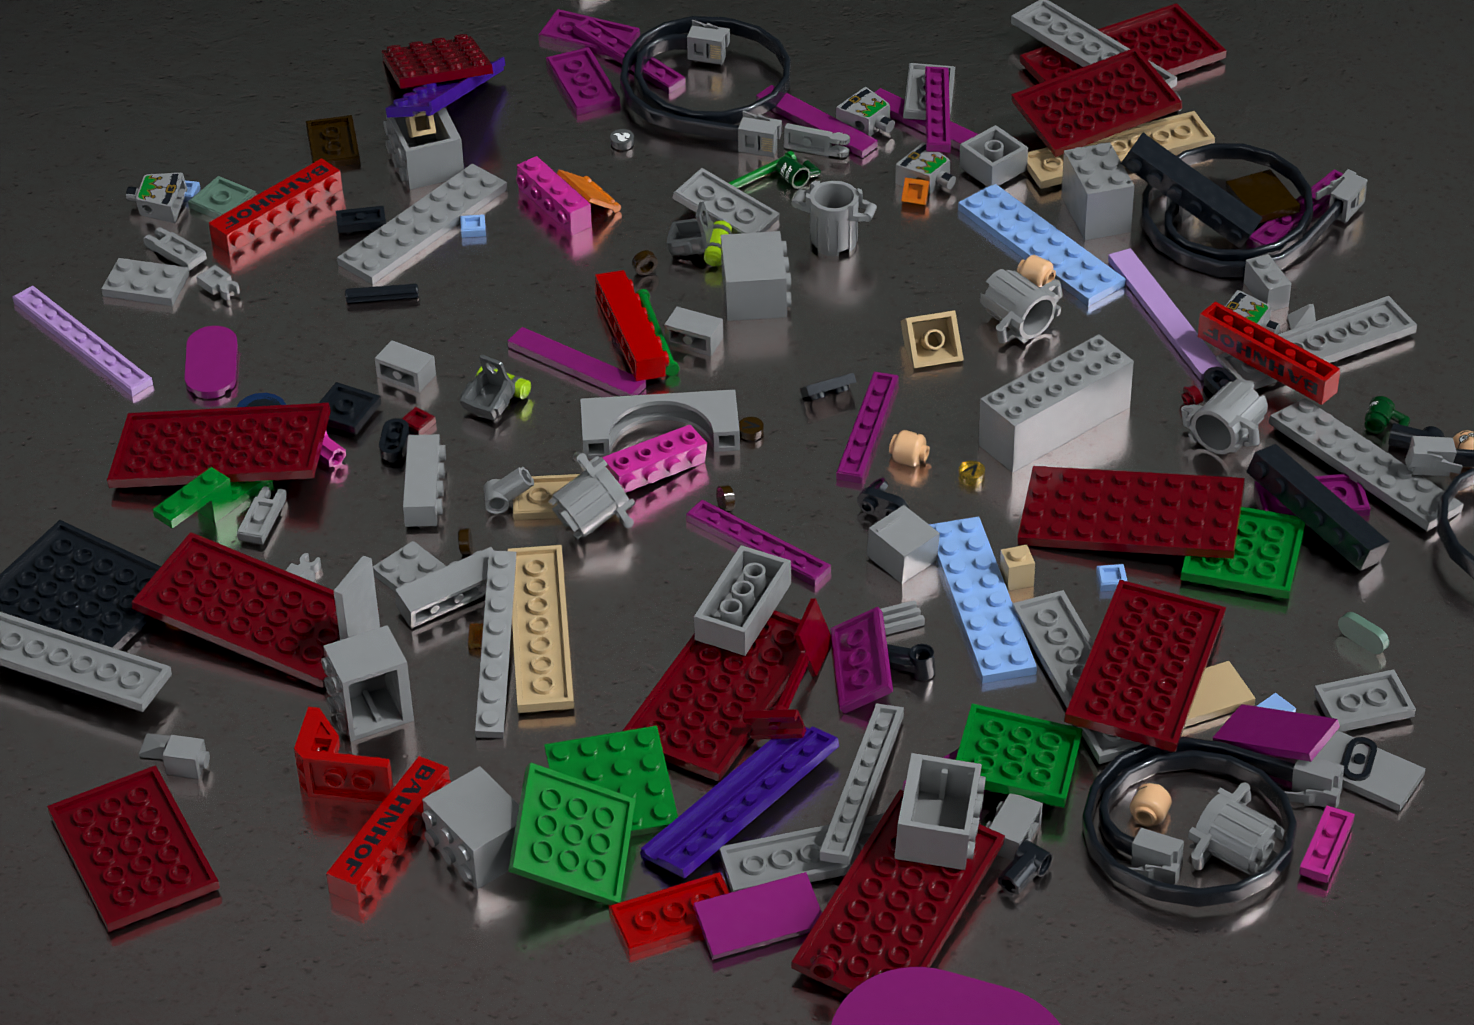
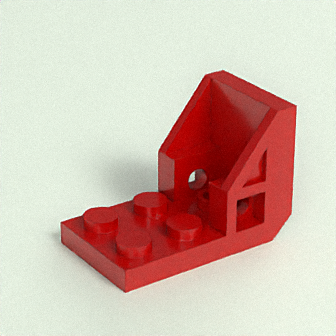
M308 706L294 747L300 788L308 797L380 805L393 789L390 759L338 753L340 748L339 735L320 708Z

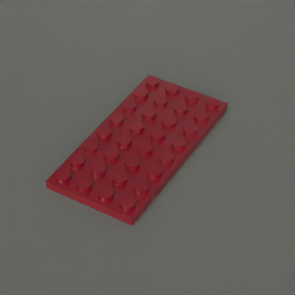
M1177 3L1097 29L1129 49L1137 47L1147 60L1174 76L1226 58L1227 50ZM1049 46L1020 55V63L1039 83L1082 68L1081 65Z
M329 403L128 413L108 474L109 488L184 485L194 480L210 467L230 478V482L314 478L331 412Z
M1033 466L1017 536L1018 545L1234 559L1245 478Z
M192 532L187 535L132 601V609L321 688L325 686L324 678L328 677L321 663V659L325 658L323 646L340 641L334 590Z
M1119 580L1065 713L1064 722L1176 752L1222 625L1226 607Z
M774 610L746 656L695 640L694 633L622 731L657 726L665 762L720 782L750 739L753 729L750 723H744L743 721L745 712L770 710L783 692L801 653L794 636L801 619Z
M899 789L793 958L791 968L846 994L852 992L866 980L886 971L907 967L930 968L1003 846L1005 835L979 824L975 839L973 859H967L965 870L895 859L897 827L904 791ZM827 952L832 954L839 962L840 968L832 979L820 980L812 975L810 959L813 955Z

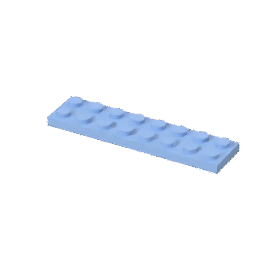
M997 184L990 185L958 202V210L1023 259L1026 260L1029 256L1036 255L1050 261L1056 271L1055 279L1060 281L1061 287L1088 307L1125 287L1126 279Z
M973 517L929 524L940 533L937 561L982 684L1036 675V663L1018 616L1012 607L1013 603L980 518Z

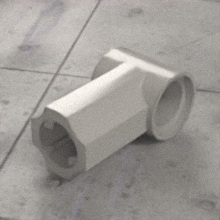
M522 466L501 480L492 479L487 481L484 485L486 510L491 514L504 513L508 509L510 501L533 487L534 479L529 471Z

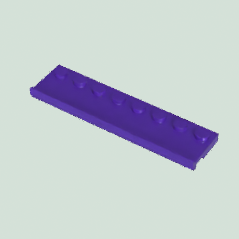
M501 57L491 62L493 74L422 85V87L414 88L412 93L404 94L402 99L394 100L392 105L385 108L387 118L413 117L420 113V111H426V116L433 115L502 72L504 66H506L505 58Z
M812 726L810 729L805 727L806 733L803 738L769 740L645 844L640 851L641 859H647L686 878L839 747L838 738Z

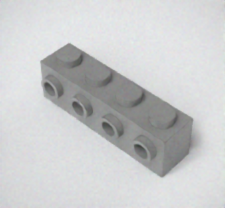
M439 434L408 435L403 500L405 527L437 526L438 515L443 514L442 499H439V497L444 496V485L440 479L445 478V466L441 461L446 460L445 445H440Z
M489 547L483 551H477L467 558L454 561L440 570L429 572L424 577L404 583L399 588H396V607L410 628L485 596L489 550H493V548Z

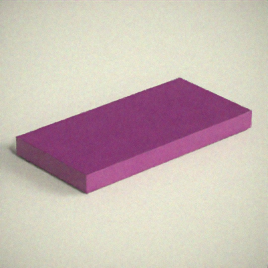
M557 9L538 34L539 41L573 49L589 47L592 53L610 57L599 46L586 42L573 33V26L590 16ZM590 17L632 44L640 36V28Z
M589 47L546 57V65L576 115L621 105L619 95Z
M1347 474L1314 476L1358 515L1370 516L1371 508L1364 487L1360 483H1355ZM1254 481V490L1260 510L1296 516L1262 485Z
M877 606L830 628L839 709L846 714L892 693L893 686L882 610Z
M1241 704L1212 739L1213 741L1224 742L1261 754L1312 762L1340 728L1338 719Z
M807 872L695 902L693 906L712 960L810 933L822 914Z

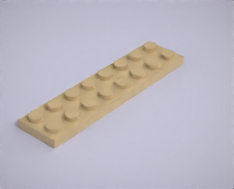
M1192 111L1143 123L1086 146L1110 142L1122 162L1142 133H1145L1174 155L1189 149L1215 143V137L1196 112ZM1048 147L1028 152L1027 170L1040 189L1062 184L1064 154L1055 157Z
M562 545L508 549V551L517 552L512 627L518 713L574 709Z

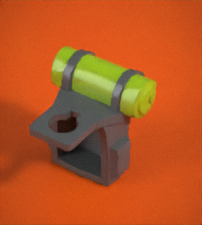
M699 202L696 219L672 222L666 244L671 255L691 256L692 254H704V261L707 264L719 267L721 266V235L732 234V226L726 221H716L713 223L704 202Z
M481 355L479 359L482 366L477 371L476 378L473 381H469L461 393L460 404L464 409L479 417L495 420L503 413L511 398L525 399L529 395L531 382L522 376H514L507 373L501 361Z

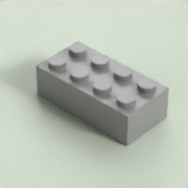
M741 545L694 615L695 640L746 656L791 585V560Z

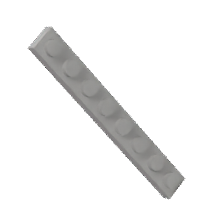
M489 550L475 737L504 738L517 553L513 551Z
M876 703L820 849V861L849 865L902 723L904 707Z

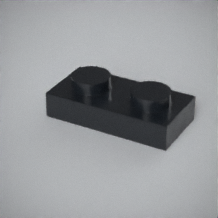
M384 206L336 211L338 233L377 230L386 224Z
M850 373L799 389L802 398L810 396L811 400L826 397L825 391L834 389L835 394L850 390L849 385L856 383L854 373Z

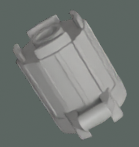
M815 180L810 184V189H799L791 203L794 208L810 213V241L812 245L814 244L818 248L819 253L827 256H839V252L849 249V252L852 251L858 241V222L871 221L877 209L874 203L863 199L862 189L857 188L856 190L852 185L842 181L820 183V181ZM858 208L865 209L864 213H858Z
M999 269L987 279L986 282L989 284L986 293H980L982 307L985 308L987 313L1000 321V324L996 326L1000 343H1006L1015 337L1025 343L1028 339H1033L1042 334L1048 328L1054 316L1057 318L1061 313V307L1056 303L1062 298L1063 294L1061 283L1057 279L1042 287H1038L1015 270L1005 271Z
M1236 379L1233 382L1230 381L1204 406H1183L1181 408L1183 426L1191 430L1188 433L1191 441H1198L1207 450L1215 454L1236 453L1242 446L1259 445L1258 425L1264 420L1268 407L1265 396H1259L1253 388L1255 385L1247 380Z
M574 453V461L578 462L584 472L554 493L553 498L548 501L553 506L557 503L552 510L565 527L569 526L574 532L577 530L573 534V537L577 540L582 536L586 537L613 515L618 517L622 526L632 527L634 521L628 516L626 511L635 505V501L628 498L620 484L605 467L608 465L602 457L596 456L589 462L584 453Z
M1241 783L1233 794L1220 788L1217 791L1220 794L1216 795L1206 806L1196 828L1192 827L1189 831L1188 839L1194 843H1191L1189 846L1193 849L1191 853L1193 868L1195 870L1203 869L1206 862L1214 855L1249 875L1258 873L1257 870H1264L1276 857L1277 852L1273 851L1276 837L1283 840L1284 830L1277 825L1276 821L1246 806L1251 801V791L1248 783Z

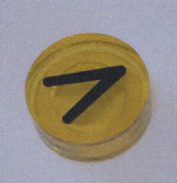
M978 461L963 462L959 466L960 481L967 485L980 484L985 479L984 465Z

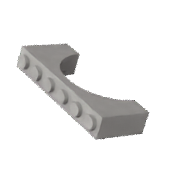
M735 389L580 399L583 452L587 459L610 455L614 442L623 432L638 424L656 420L679 421L699 429L711 441L714 452L740 450V431Z

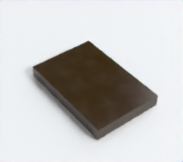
M352 115L306 121L312 164L321 158L334 167L361 164Z
M1271 169L1226 181V189L1233 197L1263 217L1260 223L1300 212L1298 201Z

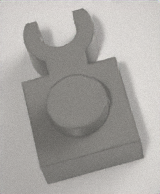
M216 265L196 276L199 286L213 295L220 292L221 297L225 300L230 299L229 291H233L236 294L240 293L238 283L232 281L231 275Z
M304 553L300 557L299 565L291 563L285 571L313 582L315 580V573L321 569V560L317 557L315 561L309 562V554Z

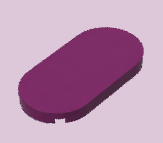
M207 326L196 330L189 336L186 345L185 384L187 390L190 393H195V396L204 399L218 398L225 395V391L229 388L232 390L235 387L237 381L238 342L236 334L231 329L223 326Z

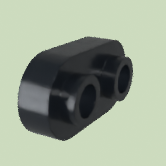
M1211 367L1204 373V386L1213 395L1228 382L1236 380L1232 374L1222 367Z
M393 418L384 423L379 441V452L383 459L396 461L405 455L408 435L410 434L407 421Z
M872 487L864 488L857 497L858 506L863 512L880 518L888 516L903 505L909 509L908 503L903 498Z
M1356 737L1349 742L1342 764L1344 766L1343 775L1353 781H1363L1370 776L1377 754V745L1373 740L1366 737ZM1358 744H1365L1371 749L1366 769L1361 774H1354L1348 769L1353 749ZM1361 753L1354 755V762L1361 765L1365 763V755Z

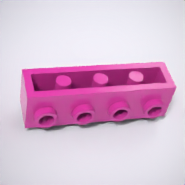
M533 157L517 165L516 181L518 188L571 236L592 227L590 203L539 157Z
M687 425L602 458L608 464L605 467L626 493L704 463L707 442L691 425Z

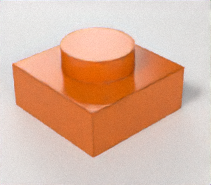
M905 177L901 202L926 206L930 182Z

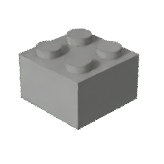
M996 125L960 144L959 167L987 187L994 184L999 186L1027 170L1028 147Z

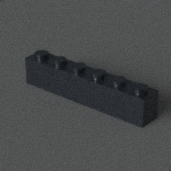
M1145 133L1140 135L1120 163L1240 249L1263 218Z
M1277 444L1254 453L1246 472L1350 563L1361 571L1381 562L1390 544L1388 539Z

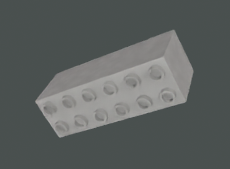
M1096 335L980 398L978 445L1012 473L1130 408L1134 361L1101 335Z

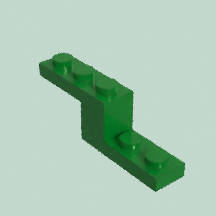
M210 467L153 508V515L172 529L196 511L216 523L273 480L230 482V478Z

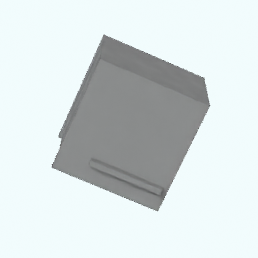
M903 505L869 527L867 556L903 584L937 561L940 533Z

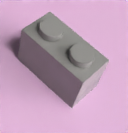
M1266 254L1247 259L1244 284L1253 296L1270 305L1271 311L1289 307L1291 282L1271 256Z
M676 307L664 324L665 340L668 345L712 356L723 339V319Z
M392 340L375 357L378 378L418 393L436 376L433 355Z
M1009 794L1005 802L1001 801L998 804L995 819L993 822L989 821L986 825L987 828L1005 835L1004 844L997 855L1014 860L1015 853L1024 840H1032L1041 824L1043 803L1021 795Z

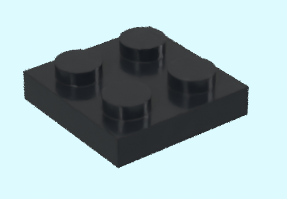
M335 382L319 403H329L331 412L327 426L356 435L381 405V396Z

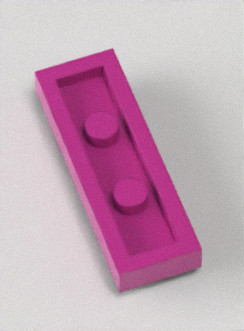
M1326 806L1300 865V875L1328 883L1354 822L1355 814Z

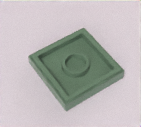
M217 176L191 198L188 204L189 208L216 219L256 196V191Z

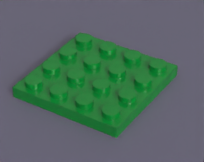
M1241 507L1234 559L1185 556L1180 580L1289 599L1306 524L1297 516Z
M972 703L956 760L982 764L980 776L986 777L985 790L1006 795H1021L1037 802L1064 808L1083 728Z
M657 726L544 744L548 769L636 799L630 837L661 832L678 818Z
M530 762L525 768L508 872L607 905L620 903L636 799Z

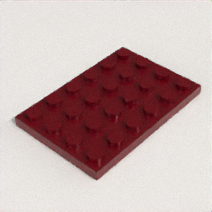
M467 34L456 35L451 40L435 38L432 39V43L423 44L422 41L409 43V46L401 48L400 45L388 46L387 50L381 51L382 59L400 89L493 74L491 62L471 36L468 37Z
M1137 47L1011 94L1013 104L1055 157L1063 155L1064 150L1084 147L1182 109L1181 99Z
M156 765L47 806L48 813L108 932L220 889L215 873Z

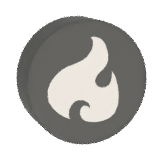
M627 129L613 131L610 135L611 146L617 150L631 148L634 145V134Z

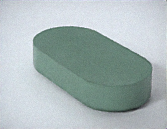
M1347 612L1339 619L1338 626L1342 634L1371 653L1380 654L1389 646L1387 634L1354 612Z

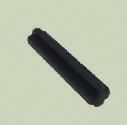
M416 283L347 288L345 290L347 303L418 298L419 288Z

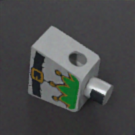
M864 87L836 107V119L869 136L874 135L879 130L890 133L894 128L895 122L890 119L889 103L867 87Z
M924 142L896 164L895 183L904 186L905 177L927 180L930 182L928 194H931L940 186L951 189L956 182V177L950 174L949 158L940 152L926 151V143Z
M183 173L146 174L142 179L140 187L127 188L126 199L127 201L137 203L139 213L142 216L176 223L184 200V194L187 192Z
M1237 290L1225 307L1278 335L1280 324L1270 320V305Z

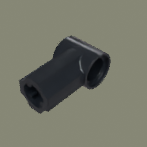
M1393 423L1388 444L1409 450L1412 436L1445 437L1442 430L1434 426H1428L1420 430Z
M887 644L890 669L911 672L912 677L919 681L933 678L936 671L934 649L930 645L917 644L912 648Z
M1024 840L1018 847L1014 860L998 876V884L1007 894L1011 896L1014 894L1019 895L1036 875L1041 877L1047 872L1052 863L1053 854L1028 840Z

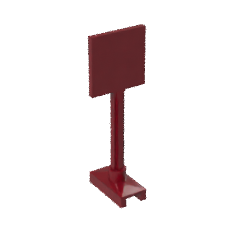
M816 598L810 599L794 634L801 653L777 705L773 706L772 710L745 712L743 721L744 723H750L753 729L750 734L752 740L803 738L806 733V728L798 709H789L807 667L811 677H817L832 643L830 631Z

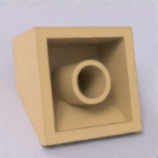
M955 310L910 317L900 321L904 346L913 369L964 360Z

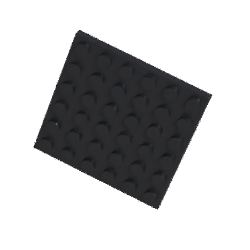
M59 520L0 574V612L120 650L153 618L132 609V601L161 566Z

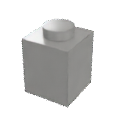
M171 735L162 755L166 775L194 779L200 778L203 768L208 767L210 754L206 751L204 739Z

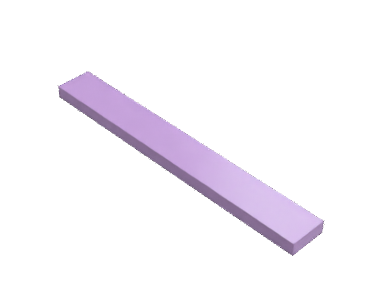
M1131 248L1108 255V262L1118 274L1126 279L1125 284L1200 381L1204 380V373L1208 368H1223L1217 361L1216 356L1205 342L1198 338V333Z
M34 286L13 296V302L16 306L132 397L153 385L152 378Z

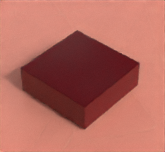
M414 407L402 418L407 421L409 432L414 435H423L436 424L435 416L417 407Z

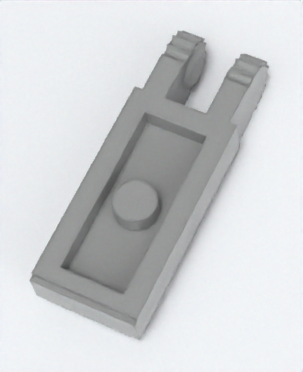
M789 123L785 126L784 148L826 157L846 158L849 156V148L841 146L850 143L848 134L840 132L832 134L830 131Z
M161 227L154 231L156 238L151 235L143 238L145 246L151 251H156L181 267H188V270H191L207 259L206 252L203 249Z
M264 486L258 496L254 498L237 531L238 540L264 544L286 501V490L278 489L272 500L270 499V487Z

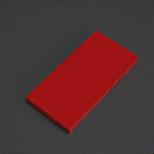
M719 872L610 905L609 913L630 956L701 934L702 930L693 908L694 903L728 894L730 891Z

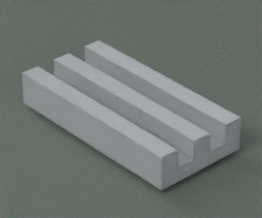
M915 600L881 608L886 635L925 625V618L921 615V610L917 608Z

